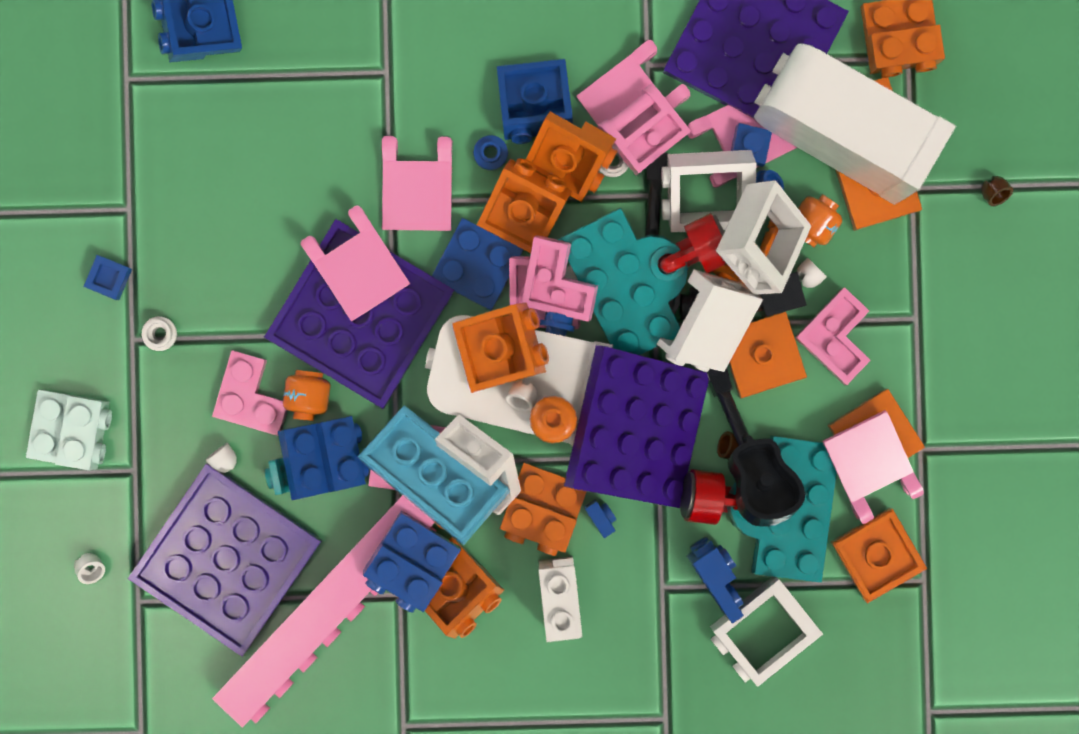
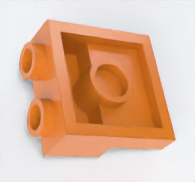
M884 0L863 3L860 7L870 74L881 73L883 78L894 77L903 74V69L915 68L916 73L928 72L937 69V65L945 59L940 24L936 25L932 0Z
M550 111L543 121L526 160L535 165V172L545 177L556 175L562 178L567 183L566 188L572 191L570 196L582 202L589 191L594 194L596 193L605 177L599 171L601 167L608 169L618 151L612 148L616 138L588 122H585L582 128H579Z
M522 158L517 159V161L510 159L502 170L477 226L531 253L534 237L537 235L549 237L572 191L566 188L567 183L562 178L556 175L545 177L535 172L536 167L530 161Z
M527 302L513 304L452 323L471 393L546 372L545 365L549 363L548 351L543 343L538 344L535 329L539 328L538 315L533 308H528Z
M524 462L518 477L521 492L508 505L500 526L501 530L506 531L504 538L519 544H524L525 539L539 543L537 550L552 556H556L558 551L565 553L587 491L564 486L566 477Z
M451 537L449 540L458 545L461 551L443 577L442 585L425 609V612L446 636L455 639L458 635L461 638L469 635L477 625L474 620L483 611L490 613L501 603L502 599L499 595L504 589L482 565L478 564L458 540Z

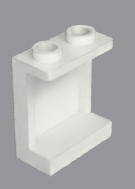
M694 269L688 283L696 288L699 293L674 341L660 338L657 345L666 352V359L676 365L684 366L685 363H688L704 372H708L709 369L724 372L763 299L758 295H753L747 286L740 282Z
M460 414L436 437V445L488 485L491 486L498 479L509 488L510 493L493 511L496 515H500L521 492L513 453Z
M573 556L539 560V578L546 641L552 642L581 638L582 628Z

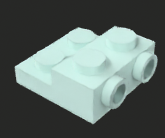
M38 390L26 458L89 471L98 469V464L103 463L106 453V445L102 444L104 431L109 429L112 420V411L109 410L110 402Z

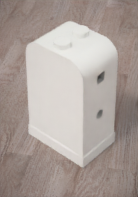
M797 44L789 56L785 53L781 55L772 71L778 75L773 85L769 86L765 83L754 102L760 105L754 118L765 129L879 194L881 198L893 205L921 188L956 125L942 117L933 115L821 50L806 44Z
M459 315L449 319L439 332L436 349L429 348L425 364L426 369H431L427 384V394L432 405L437 410L454 416L460 414L467 419L535 435L530 425L531 411L517 410L506 401L509 389L517 381L471 393L452 323L471 318L472 316ZM535 330L538 344L543 343L548 351L549 363L545 365V373L520 380H524V384L527 386L530 382L534 384L538 393L535 404L549 396L562 397L572 404L576 411L577 424L572 435L563 442L573 446L596 345L612 348L613 345L598 341L589 342Z

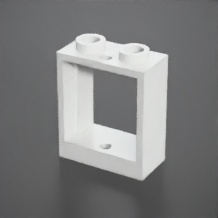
M752 150L668 154V167L661 168L662 188H668V199H662V219L669 221L671 232H686L685 225L709 213L712 216L716 214L723 230H726L735 210L680 213V175L737 172V207L747 184L756 183L757 163Z
M776 180L747 184L716 251L753 295L782 293L811 229V224ZM768 215L779 230L766 257L754 242Z
M771 577L742 600L744 604L739 609L744 617L732 624L724 615L710 626L715 633V636L711 638L715 646L723 655L730 652L737 661L732 666L745 683L751 679L757 687L823 635L777 577ZM773 596L802 631V634L759 669L755 670L726 633Z

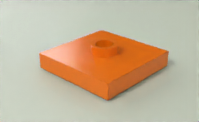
M836 170L854 231L922 210L917 192L893 205L881 198L879 194Z
M786 312L750 323L729 362L740 398L807 378Z
M884 389L828 425L833 435L885 410L891 419L907 458L925 448L889 389Z
M888 508L874 516L873 520L861 524L831 541L833 548L867 604L927 569L893 508Z

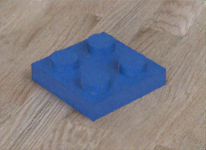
M462 218L432 277L454 289L456 293L492 311L509 279V258L521 256L524 250Z

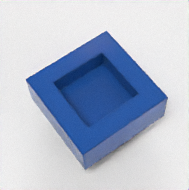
M739 123L735 128L731 151L752 150L757 163L756 166L763 167L766 164L772 132Z
M96 255L83 287L119 301L132 269Z
M595 499L584 506L603 538L616 531L611 523L617 519L606 502L600 506Z

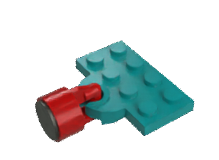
M621 207L558 238L560 241L571 243L568 261L578 281L598 285L593 311L609 343L613 345V349L641 355L657 347L660 338L672 340L676 337L681 327L669 302L678 296L684 287L687 278V267L700 261L705 272L710 273L727 264L716 251L724 234L716 214L712 216L709 213L685 225L684 228L688 237L676 243L660 235H647L636 238Z
M770 436V439L779 446L783 461L798 475L805 489V500L799 510L790 519L772 526H754L741 516L736 504V482L732 487L726 486L722 473L692 469L685 475L680 503L681 516L684 517L685 521L717 525L722 512H726L729 514L732 525L742 534L756 538L751 573L822 583L837 474L823 443Z

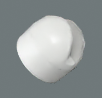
M808 257L797 269L803 287L814 288L827 278Z
M520 380L511 386L506 396V401L517 410L531 411L537 400L538 393L533 383L530 382L527 386L524 384V380Z
M226 443L207 457L206 462L215 470L226 473L235 467L237 457L231 446Z
M85 553L75 561V574L83 584L95 583L105 574V566L95 554ZM93 565L94 568L91 570L88 566Z

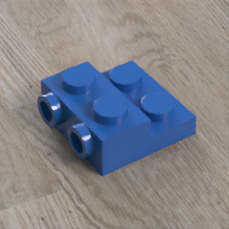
M233 0L151 1L153 17L155 20H161L163 33H158L161 54H168L169 63L204 59L206 55L241 51L242 44Z
M565 59L497 66L505 140L512 139V142L515 144L530 142L532 137L537 136L544 119L550 111L573 124Z
M352 416L278 431L291 500L366 485L365 477L369 474V467L358 458L360 454L358 443L362 440V431L357 423H353Z
M401 511L363 569V576L367 578L365 584L381 595L386 590L398 597L395 602L408 612L413 613L417 608L424 613L442 585L443 577L458 556L461 548Z
M708 537L700 539L690 547L692 552L686 555V557L724 615L733 624L744 617L739 609L744 603L734 587L730 585V582L736 579L731 570L736 567V564L727 550L721 545L715 547Z

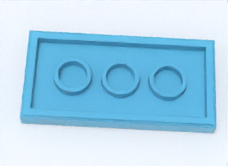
M404 405L358 455V458L464 545L510 493V490L498 479L491 486L440 449L435 441L440 433Z

